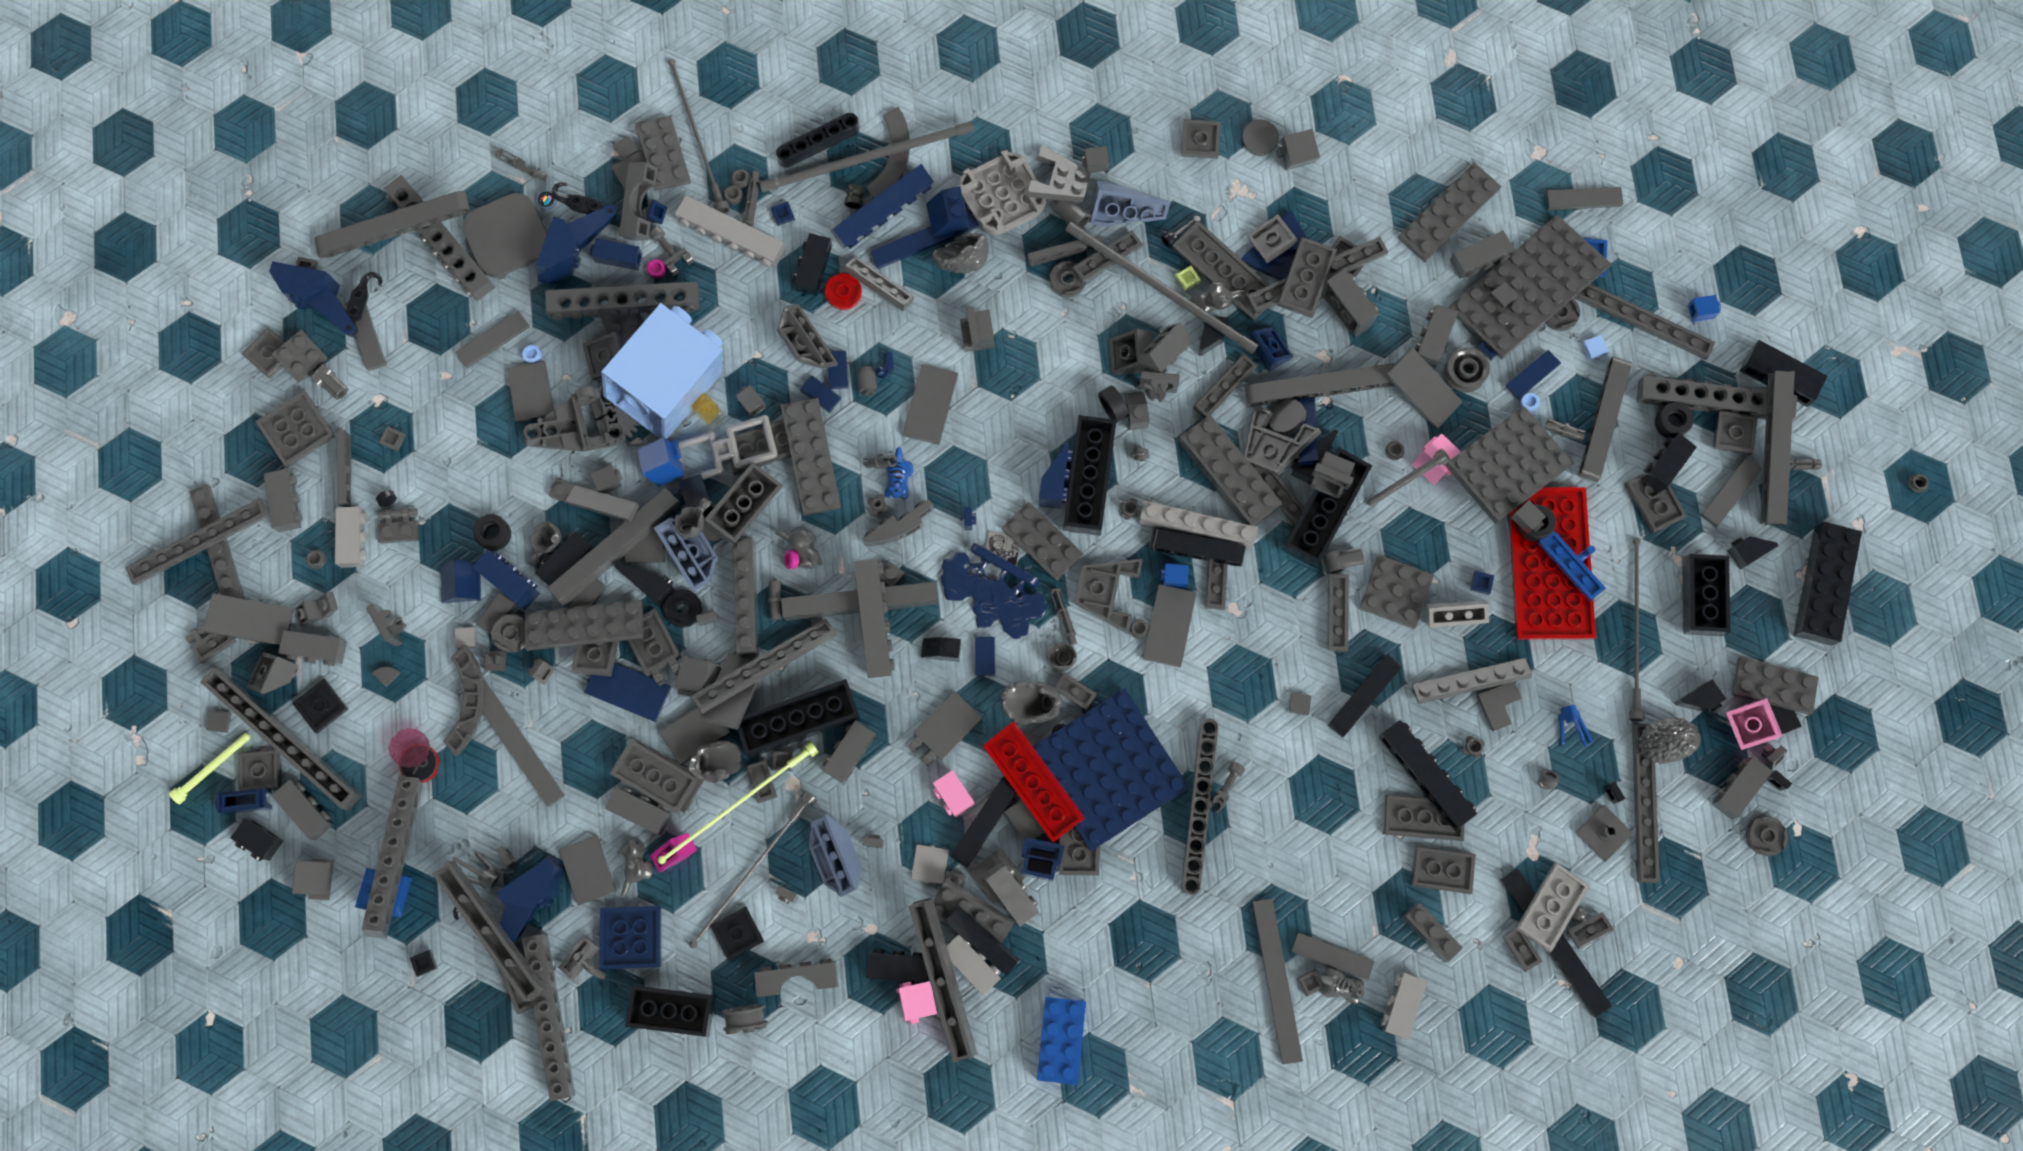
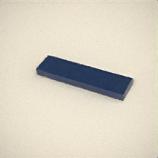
M1315 397L1296 399L1306 410V419L1301 425L1305 423L1317 428ZM1317 437L1299 454L1300 466L1319 463Z

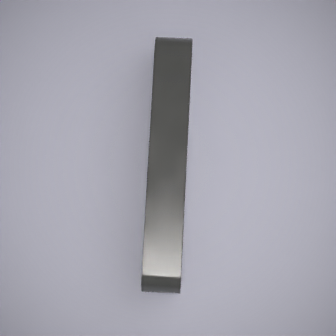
M1613 356L1609 362L1578 477L1598 482L1601 478L1632 366L1630 361Z

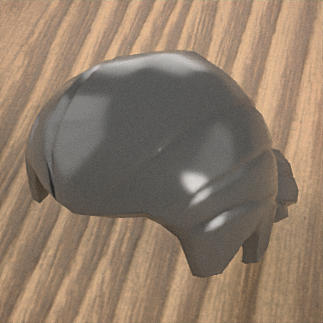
M703 497L697 507H685L681 510L680 515L675 516V530L679 536L693 538L702 532L704 528L703 512L711 504L709 499Z
M543 522L534 527V533L529 537L532 547L536 550L530 561L537 566L542 562L544 553L553 551L560 545L562 540L559 528L552 522Z

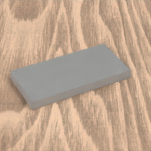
M1557 862L1554 863L1515 929L1546 951L1552 952L1587 892L1589 885Z

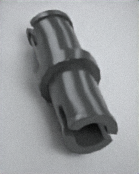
M1548 418L1544 428L1545 430L1560 434V437L1564 438L1566 436L1582 442L1586 430L1569 426V423L1565 422L1564 424Z
M877 454L875 456H866L864 460L869 461L863 462L866 468L883 469L896 466L897 463H892V461H897V457L893 454Z
M779 580L769 581L768 603H770V620H782L781 581Z

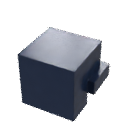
M1025 837L1021 858H1025L1022 875L1053 882L1056 866H1061L1064 845Z

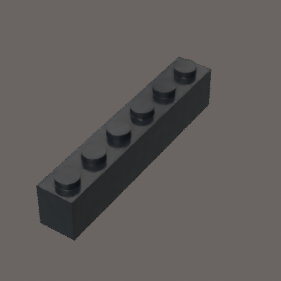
M1399 720L1379 736V739L1454 831L1458 830L1478 814L1474 804L1464 798L1460 787L1450 781L1449 774L1444 769L1441 770L1437 765L1436 758L1432 754L1427 753L1423 742L1419 738H1415L1411 733L1410 726Z

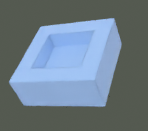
M1602 335L1585 340L1582 343L1589 360L1606 355L1609 352Z

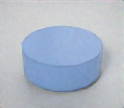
M528 345L523 349L522 356L528 364L537 363L542 359V351L536 345Z
M1528 392L1521 397L1519 405L1520 407L1524 406L1529 412H1533L1539 407L1540 399L1535 393Z

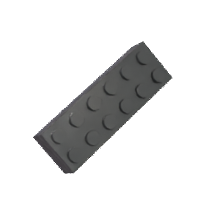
M1211 415L1180 436V446L1243 524L1257 526L1280 508L1282 502Z

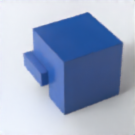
M663 437L638 449L642 474L657 487L685 475L683 464L678 460L682 458L679 443L675 439L669 442Z

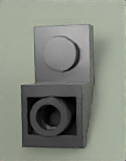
M326 592L318 600L303 601L295 608V616L299 620L300 626L330 617L338 610L334 593Z

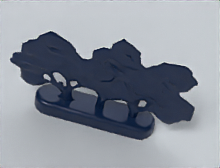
M973 543L970 552L981 558L980 563H970L968 555L963 551L956 552L952 559H943L942 569L944 572L940 578L944 586L945 597L947 600L961 601L972 596L975 600L972 609L974 614L977 615V628L991 627L996 620H1000L1004 632L1013 639H1019L1021 636H1026L1029 633L1027 619L1041 618L1048 608L1044 603L1042 593L1034 592L1029 594L1024 592V583L1035 588L1040 582L1038 578L976 543ZM965 564H969V565H970L968 568H965V567H964ZM992 564L1001 569L997 579L991 580L986 577L984 573L986 565ZM972 568L975 570L979 568L977 573L973 575L967 573ZM980 572L983 573V577H982V578H980V576H979V573H980ZM1008 573L1020 581L1017 585L1010 588L1003 578ZM1018 592L1021 593L1020 598L1017 597Z

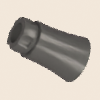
M1050 200L1051 207L1067 226L1070 222H1073L1083 229L1089 223L1091 214L1075 202Z

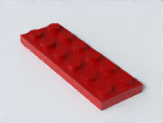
M1015 722L1009 724L983 745L984 749L1052 842L1058 840L1085 819Z

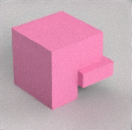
M1443 434L1439 437L1434 436L1421 449L1422 453L1412 463V466L1415 469L1419 468L1433 459V456L1436 455L1435 452L1441 448L1445 450L1450 460L1461 451ZM1436 465L1422 475L1434 486L1445 474L1450 476L1452 473L1445 465Z
M930 981L911 985V982L900 984V988L896 989L900 995L904 1015L902 1017L903 1022L907 1021L908 1025L919 1022L918 1018L937 1014Z

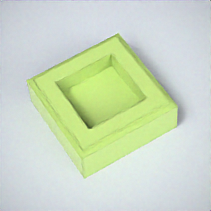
M1192 266L1175 275V278L1185 292L1201 283V279Z

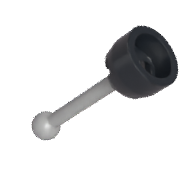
M1194 216L1192 221L1175 233L1172 231L1164 233L1161 236L1163 244L1168 248L1172 247L1177 241V235L1197 221L1200 222V217Z

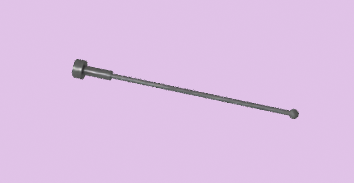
M669 59L668 64L672 67L712 183L711 188L716 200L714 209L726 214L730 211L728 201H723L719 186L715 183L675 67V60Z
M1637 537L1633 539V544L1635 545V688H1633V711H1629V720L1644 721L1645 712L1641 711V688H1639V544L1641 540Z
M806 790L800 796L803 800L789 816V821L698 936L690 941V948H696L697 942L791 823H795L809 804L813 806L816 803L817 799Z

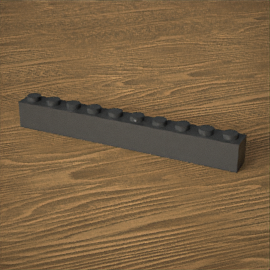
M214 667L200 681L341 809L349 811L363 796L224 671Z

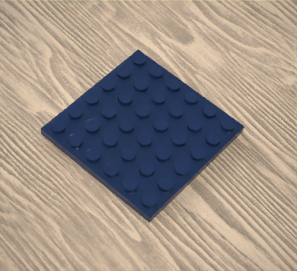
M1125 688L1033 746L1085 817L1083 821L1075 826V829L1090 852L1190 788Z

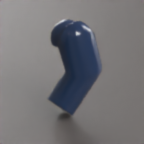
M886 352L883 354L884 364L875 369V374L879 378H885L893 371V353Z

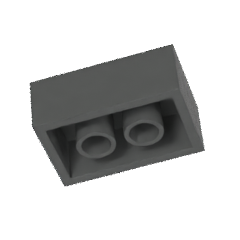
M1344 269L1326 281L1321 295L1355 338L1373 326L1379 313L1377 306L1368 300L1364 289L1359 288L1355 283L1354 276Z

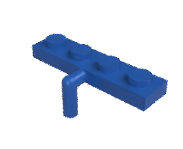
M1555 531L1537 543L1589 602L1606 589L1583 563L1587 557L1595 552L1594 546L1587 547L1577 556Z

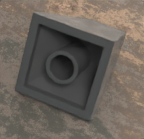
M262 652L246 688L265 694L290 683L291 679L296 676L298 664Z

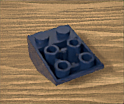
M1069 444L1063 447L1041 478L1039 492L1040 507L1061 509L1062 503L1066 504L1068 487H1064V485L1069 483L1070 469H1067V467H1071L1072 450H1069Z

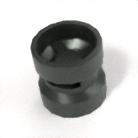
M855 184L847 185V197L845 198L844 205L851 209H860L863 206L862 197L864 196L865 188Z

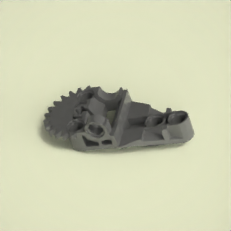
M603 385L601 388L595 389L588 386L576 390L575 394H571L568 401L556 407L544 418H538L537 423L528 424L524 428L522 440L524 444L530 447L583 452L612 447L619 444L621 440L625 442V435L632 438L633 435L630 431L636 433L638 429L635 426H640V424L610 401L604 402L601 400L604 397ZM591 405L594 419L598 420L596 421L597 437H588L581 406ZM553 430L556 434L549 435L546 431ZM615 432L618 436L612 437L609 433ZM534 433L536 437L530 438L527 434Z

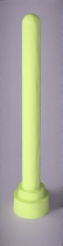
M244 733L184 786H179L170 791L169 796L178 804L185 801L188 792L250 739V734Z

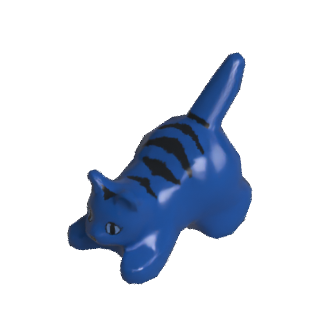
M897 447L895 452L897 461H892V463H897L896 466L885 468L889 477L885 496L887 498L891 496L899 498L901 496L903 499H907L909 495L907 479L913 474V465L910 461L903 459L902 449Z

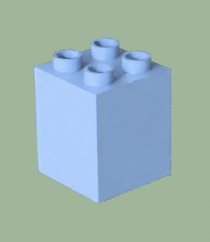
M662 303L658 305L601 371L603 395L607 400L659 439L663 437L668 439L721 376L723 349L720 347L723 345V342L709 329H704L700 333L690 325L692 322L691 317L682 308L673 306L670 310Z

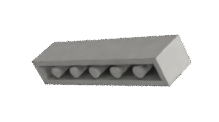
M685 196L675 213L680 225L686 228L688 226L694 228L698 234L703 236L706 234L717 243H725L731 250H739L750 259L756 258L766 267L772 266L776 268L786 250L784 242L691 197Z
M1144 501L1139 522L1140 525L1242 544L1246 546V550L1250 551L1254 546L1258 529L1255 526L1149 501Z

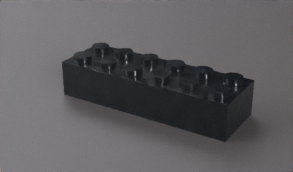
M1083 415L1078 416L1063 531L1101 536L1117 420Z
M1340 447L1337 448L1333 455L1355 463L1350 477L1354 478L1348 490L1343 489L1339 499L1314 489L1281 549L1313 568L1320 564L1373 466Z
M1824 521L1814 527L1793 636L1830 646L1841 642L1862 531Z
M847 679L744 715L739 725L738 733L745 754L750 759L861 718Z

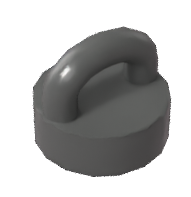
M1544 769L1539 775L1537 784L1540 788L1550 790L1558 785L1560 777L1554 771Z

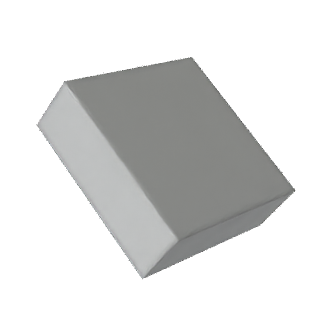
M476 628L455 629V648L461 649L464 645H467L469 648L477 647Z

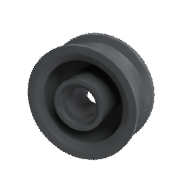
M1462 348L1454 352L1446 363L1444 369L1445 379L1453 389L1459 392H1473L1479 389L1487 379L1490 365L1487 357L1481 351L1474 348ZM1463 367H1468L1471 373H1466Z
M766 1004L745 1005L722 1010L721 1014L725 1015L726 1024L723 1027V1031L726 1034H735L743 1030V1033L755 1032V1029L766 1028L768 1021L764 1020L763 1012Z

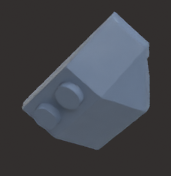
M669 518L654 527L693 592L711 582L718 556L703 532L693 538L681 537L675 530L674 518Z
M824 815L811 822L810 828L812 829L809 849L824 885L838 893L840 897L857 890L862 866L847 830L829 815Z

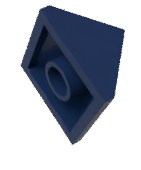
M1274 327L1255 330L1251 333L1250 339L1258 344L1255 352L1268 372L1294 357Z
M452 560L441 565V603L481 601V576L472 568L476 562Z

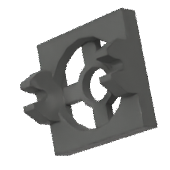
M1142 371L1139 390H1149V397L1152 401L1158 395L1159 402H1162L1166 397V392H1177L1180 375Z
M374 604L367 606L366 609L382 638L397 647L403 644L398 635L406 627L405 623L398 625L402 617H388L392 613L390 610H382Z

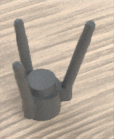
M475 851V855L488 870L484 869L480 872L459 858L453 857L455 862L478 875L480 881L467 877L470 883L479 885L484 889H491L498 881L499 875L496 874L498 870L493 868L478 851Z

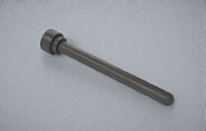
M1441 448L1435 452L1436 455L1433 456V459L1368 499L1367 504L1373 506L1436 465L1447 464L1450 462L1449 456Z

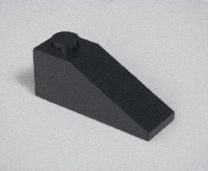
M1333 430L1318 441L1319 463L1325 452L1329 451L1338 430ZM1295 458L1290 467L1293 469L1291 475L1311 485L1314 477L1311 474L1316 464L1300 466L1299 459Z
M618 563L614 565L621 574L659 607L664 603L668 595L675 591L671 586L673 582L666 575L662 578L659 574Z

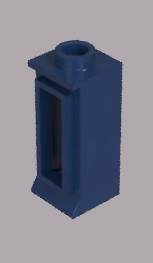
M261 788L218 792L215 799V808L217 813L222 814L272 810V805L266 804V794H272V790ZM256 794V804L228 806V797Z

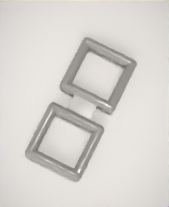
M767 415L727 426L725 429L727 438L719 441L716 440L715 433L712 431L678 441L681 452V448L709 440L715 468L701 472L703 479L722 474L724 472L722 461L730 458L733 460L734 467L740 469L750 466L752 462L755 464L776 458L778 455ZM762 424L769 452L740 460L734 432ZM683 458L678 459L683 464L685 474L684 476L680 477V481L694 476L691 475L687 477Z

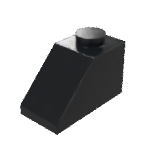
M1212 315L1228 325L1229 318ZM1204 322L1199 356L1217 347L1225 339L1224 334Z
M1749 536L1744 540L1740 537L1731 543L1733 547L1727 551L1741 570L1779 545L1777 542Z
M947 637L923 638L921 658L959 662L962 645L961 639Z
M1712 679L1674 703L1676 706L1701 712L1707 710L1714 712L1722 707L1721 702L1726 700V697Z

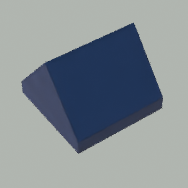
M652 199L647 213V220L652 223L663 224L667 207Z

